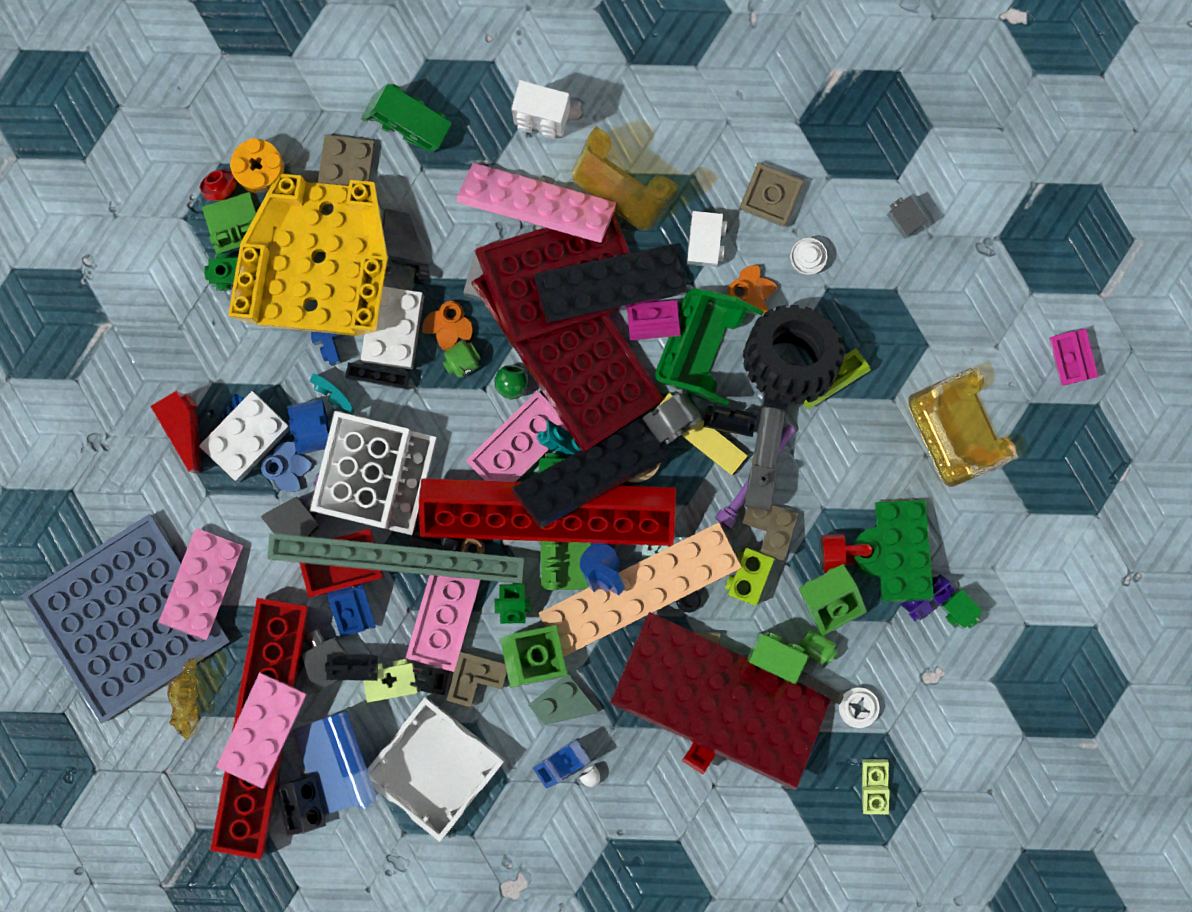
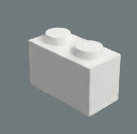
M692 212L687 264L717 267L718 261H723L724 246H720V238L726 235L727 221H722L723 214Z

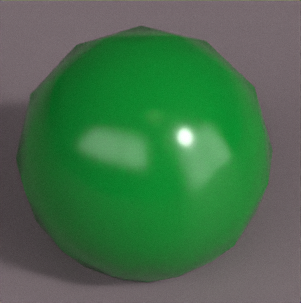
M514 365L502 367L494 379L497 393L510 400L523 396L529 387V377L526 371Z

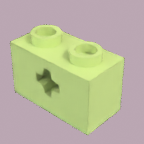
M407 659L392 661L393 666L383 668L382 663L378 664V681H363L367 703L419 693V688L410 685V682L417 681L416 673L413 672L415 668L414 662L408 663ZM388 673L392 677L397 678V681L393 683V687H390L389 683H384V678L388 677Z

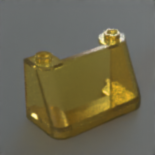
M596 126L588 136L572 169L574 182L592 196L616 202L614 212L640 230L651 229L677 196L679 185L665 176H657L645 187L606 157L611 149L612 141L606 132Z
M977 366L932 384L910 395L908 399L910 411L942 481L949 487L971 480L1019 458L1012 441L1005 437L997 439L976 394L981 392L984 387V377Z

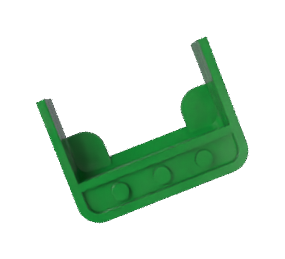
M696 288L689 290L678 312L680 336L668 338L656 368V379L681 391L684 389L686 393L728 406V400L715 394L717 380L714 376L708 374L725 329L733 330L739 327L746 313L763 316L764 311L734 296Z

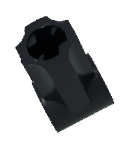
M413 531L409 547L459 552L462 542L442 537H420V532Z

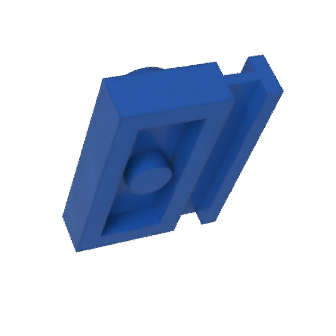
M363 583L359 584L360 587L352 588L351 586L327 593L340 637L365 631V628L368 627L376 628Z

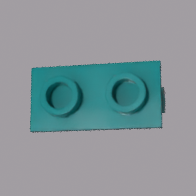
M550 420L546 421L547 430L544 432L540 431L537 434V440L540 445L550 450L555 449V453L560 454L563 458H567L581 450L570 432Z

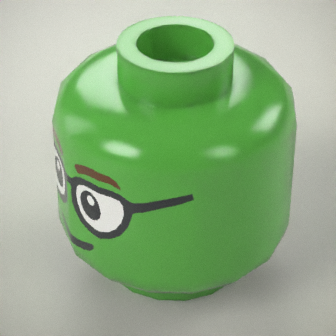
M460 341L445 350L444 356L446 360L442 363L449 375L455 373L457 377L463 378L479 367L478 361L481 358L471 342L467 344L465 341Z

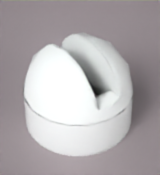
M595 765L589 766L578 775L581 782L588 787H594L600 782V772Z

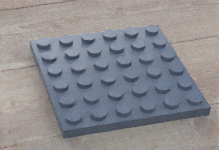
M148 514L21 595L100 724L231 642L216 617L206 641L158 623L182 562L152 514Z

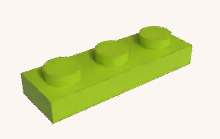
M856 348L843 356V364L828 392L822 397L818 396L817 400L813 402L805 400L803 406L806 410H809L871 371L868 363Z

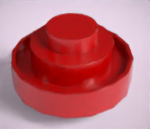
M221 169L210 172L201 181L199 188L205 199L223 201L230 197L236 188L237 181L231 171Z

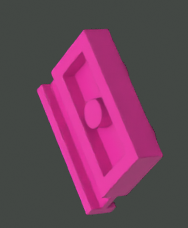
M677 300L642 303L627 308L630 340L680 336Z
M1086 328L1049 337L1061 386L1098 377Z

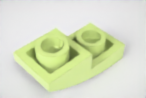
M862 759L863 814H889L888 759Z

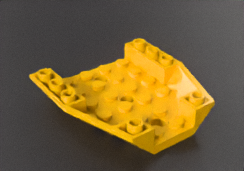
M279 174L278 178L269 188L240 243L228 316L262 327L351 336L376 332L388 256L375 183L350 180L349 186L306 182L301 175ZM325 205H334V210L331 214H322V209ZM318 252H325V260L321 263H315L314 256ZM310 300H317V308L311 312L306 311V304Z

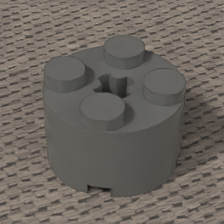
M683 389L642 419L659 443L662 442L666 446L683 432H686L700 422L702 417L698 408Z

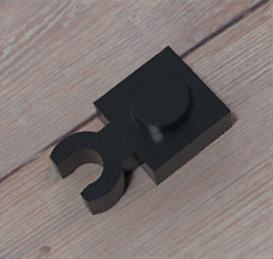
M426 666L425 670L420 668L413 669V672L418 673V680L410 682L412 687L420 688L421 691L445 695L449 670Z

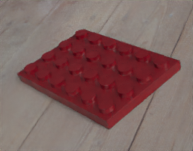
M615 213L611 218L601 243L545 227L478 247L475 250L510 345L632 307L628 306L547 324L533 277L539 272L629 254L630 251Z

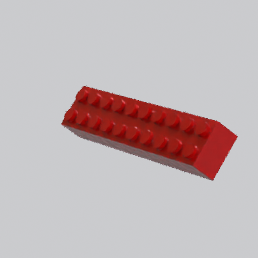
M421 479L418 498L420 537L655 546L674 545L676 488L617 486L540 529L513 494L512 487L521 482Z
M267 598L256 599L233 729L259 673H263L296 689L311 606ZM285 744L264 788L258 787L226 771L224 772L210 851L258 860L265 856L277 792L276 785H278Z

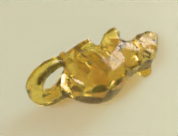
M193 658L186 661L181 674L170 682L167 690L168 699L172 706L169 724L174 726L175 730L185 739H188L191 734L189 718L192 717L193 720H197V715L199 714V706L193 704L197 703L198 679H196L197 660Z

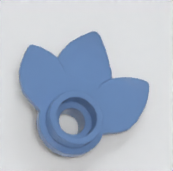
M294 442L281 443L276 447L273 455L267 456L261 464L263 475L268 479L275 480L276 485L280 489L288 492L300 490L298 477L307 473L312 466V463L307 458L295 454ZM272 463H277L279 466L276 472L270 470Z

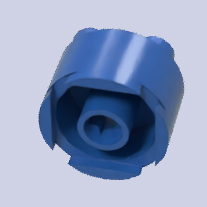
M313 400L287 406L290 418V431L295 437L294 444L297 455L325 450L330 431L323 400Z

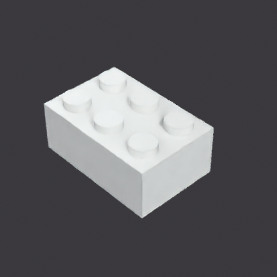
M520 80L511 109L514 124L518 125L517 128L525 132H532V129L540 131L542 136L550 139H556V136L562 137L570 111L569 93Z
M383 287L376 332L364 334L361 361L363 363L413 370L424 301L422 292Z
M251 391L199 447L235 481L241 482L290 431V426L256 393Z

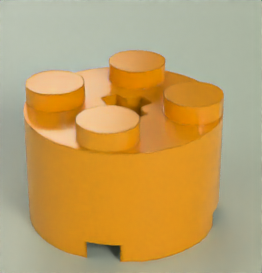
M248 139L241 143L232 154L230 162L232 174L240 185L249 192H268L279 174H284L282 156L271 143L265 140ZM255 163H260L263 167L259 170L253 166Z

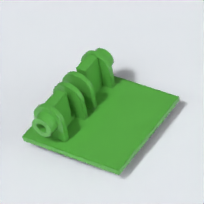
M250 192L202 207L210 232L209 238L212 246L214 245L216 254L240 247V243L256 215Z
M541 541V590H585L589 588L580 569V559L591 543Z

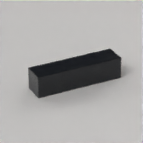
M349 362L345 378L349 380L408 390L411 377L409 373Z

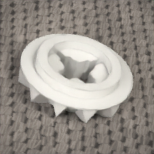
M856 687L846 691L840 699L839 713L842 720L849 726L865 728L877 719L879 702L870 690ZM864 697L862 706L869 710V712H859L856 718H854L855 709L849 703L858 704L859 700Z

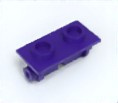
M941 574L932 578L933 601L937 606H940L952 597L951 593L955 590L950 585V581ZM909 601L901 604L909 612V616L914 622L918 619L921 621L934 610L930 605L931 601Z

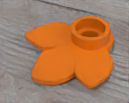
M752 265L744 268L739 278L730 283L727 295L737 297L766 312L768 308L764 300L774 293L777 285L769 279L760 278L759 265ZM742 288L744 295L741 297L737 296L735 289Z
M447 301L440 307L439 311L429 313L422 326L423 333L436 334L438 344L444 351L455 345L458 337L470 340L473 330L471 322L464 317L463 307L456 301ZM450 309H454L456 311V316L454 318H449L447 316V312Z

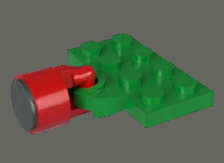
M926 500L875 502L876 527L862 532L853 546L845 545L844 534L822 535L819 538L820 569L823 573H827L830 569L837 568L842 564L845 568L846 565H857L862 574L868 577L880 578L882 603L933 600Z

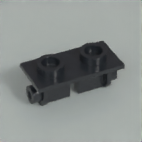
M713 404V406L708 405L703 427L753 437L758 415H754L752 411H731V408L716 406V404Z
M327 654V662H325L326 680L378 681V655Z

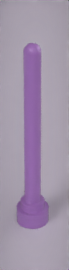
M787 425L783 430L779 453L795 432L794 426ZM748 480L729 507L725 506L723 510L720 509L715 516V519L729 529L736 523L737 520L735 518L738 516L736 513L745 502Z

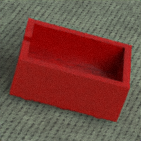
M372 529L332 538L334 540L376 544ZM299 563L308 598L385 578L384 572L380 570Z

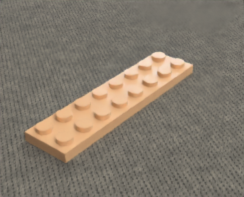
M720 522L619 572L625 590L619 596L610 590L606 592L601 587L595 592L587 588L539 612V615L545 627L557 626L564 657L648 615L649 612L652 613L741 569L742 566Z

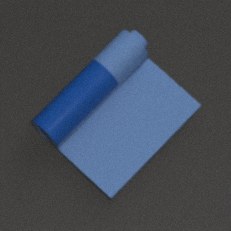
M347 711L292 730L308 777L315 776L324 815L351 806H358L359 810L374 805L373 800L377 799Z

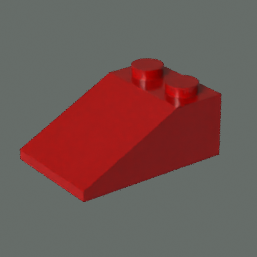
M176 390L150 407L188 472L199 474L202 472L198 415L195 412L198 407L191 396Z

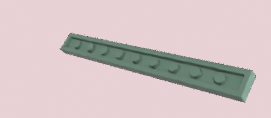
M273 533L269 534L267 560L522 584L524 558Z

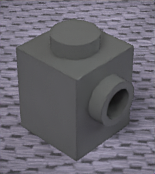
M900 197L889 206L892 210L888 212L887 216L904 239L928 221L911 197L905 200Z

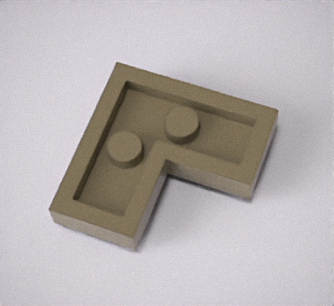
M771 505L769 511L747 507L742 524L766 531L760 553L784 561L798 513Z
M460 652L447 701L472 707L478 683L502 690L507 674L506 665L494 660Z

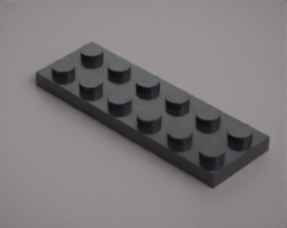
M674 244L539 272L533 276L547 324L683 295L688 292Z
M639 418L615 431L585 452L580 450L512 487V491L541 529L669 458V452L659 443L642 419Z

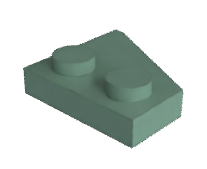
M568 673L529 704V707L544 725L592 715L598 712L597 708Z

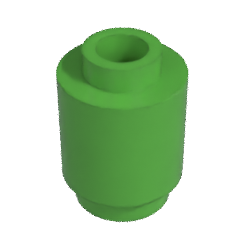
M809 629L798 645L805 649L804 653L822 665L825 662L830 664L838 652L834 649L836 643L822 636L817 630L814 632Z

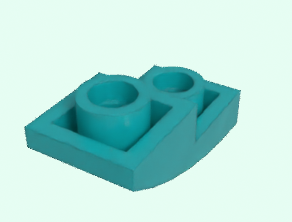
M313 373L309 381L315 385L313 390L326 396L328 392H331L328 402L333 404L332 410L345 414L348 411L353 414L355 408L347 397L329 381Z

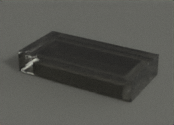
M801 671L798 681L840 705L844 698L842 694Z

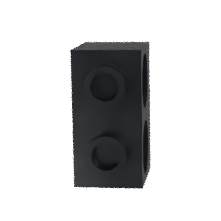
M315 776L276 785L287 836L306 833L326 826Z

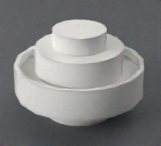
M804 238L798 241L792 248L790 254L791 264L800 274L806 276L815 275L826 265L827 250L820 241L813 238Z

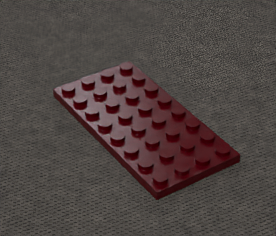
M481 275L473 280L471 284L506 335L485 277ZM608 314L512 345L583 452L664 400Z
M649 612L609 703L795 790L800 782L831 698L799 682L794 684L748 662V658Z

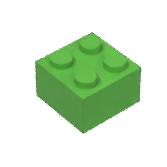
M843 564L837 568L830 569L826 574L815 580H810L804 586L798 588L807 611L822 636L867 612L858 587Z
M556 625L510 634L500 638L510 688L558 679L567 675Z
M766 631L764 635L758 633L748 654L747 661L796 684L808 658L807 655L803 654L805 649L792 642H789L786 646L780 643L781 637Z

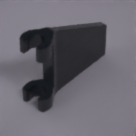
M385 209L383 233L388 256L386 273L391 271V263L416 268L413 282L424 285V281L429 279V266L410 214Z

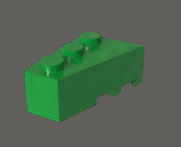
M389 83L373 95L361 117V120L365 122L372 119L382 124L381 129L388 133L390 129L397 131L404 136L403 140L430 153L439 148L452 124L443 113L430 110L422 100L415 97L411 98L404 93L401 87L395 84L390 85Z

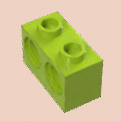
M744 548L743 552L738 551L737 558L742 568L735 571L734 576L729 575L724 589L728 590V596L757 606L774 558ZM749 557H755L759 561V568L754 572L746 568V560ZM742 580L750 584V591L746 595H740L737 592V584Z

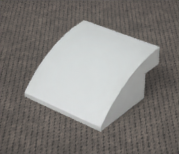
M335 411L310 510L412 535L416 529L419 516L418 498L421 479H428L438 438L414 432L407 428Z

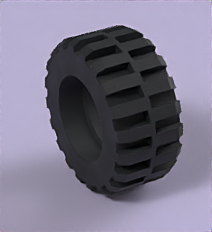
M786 305L777 306L775 311L770 309L764 312V315L760 316L752 327L743 350V358L745 359L743 365L745 371H749L747 375L749 380L757 384L756 388L761 393L766 392L769 398L773 400L775 398L780 399L781 403L789 404L792 401L795 405L804 404L805 400L813 402L817 400L818 396H824L829 388L832 387L844 361L843 355L845 350L843 343H841L842 337L840 333L834 331L836 327L831 321L827 322L823 314L812 312V308L805 307V309L799 308V305H790V308H786ZM780 343L795 344L803 348L811 356L814 364L809 366L789 364L777 355L773 346Z

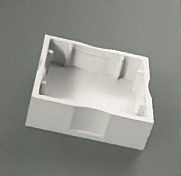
M426 696L367 770L372 785L377 792L387 800L400 806L414 822L440 842L503 764L505 759Z

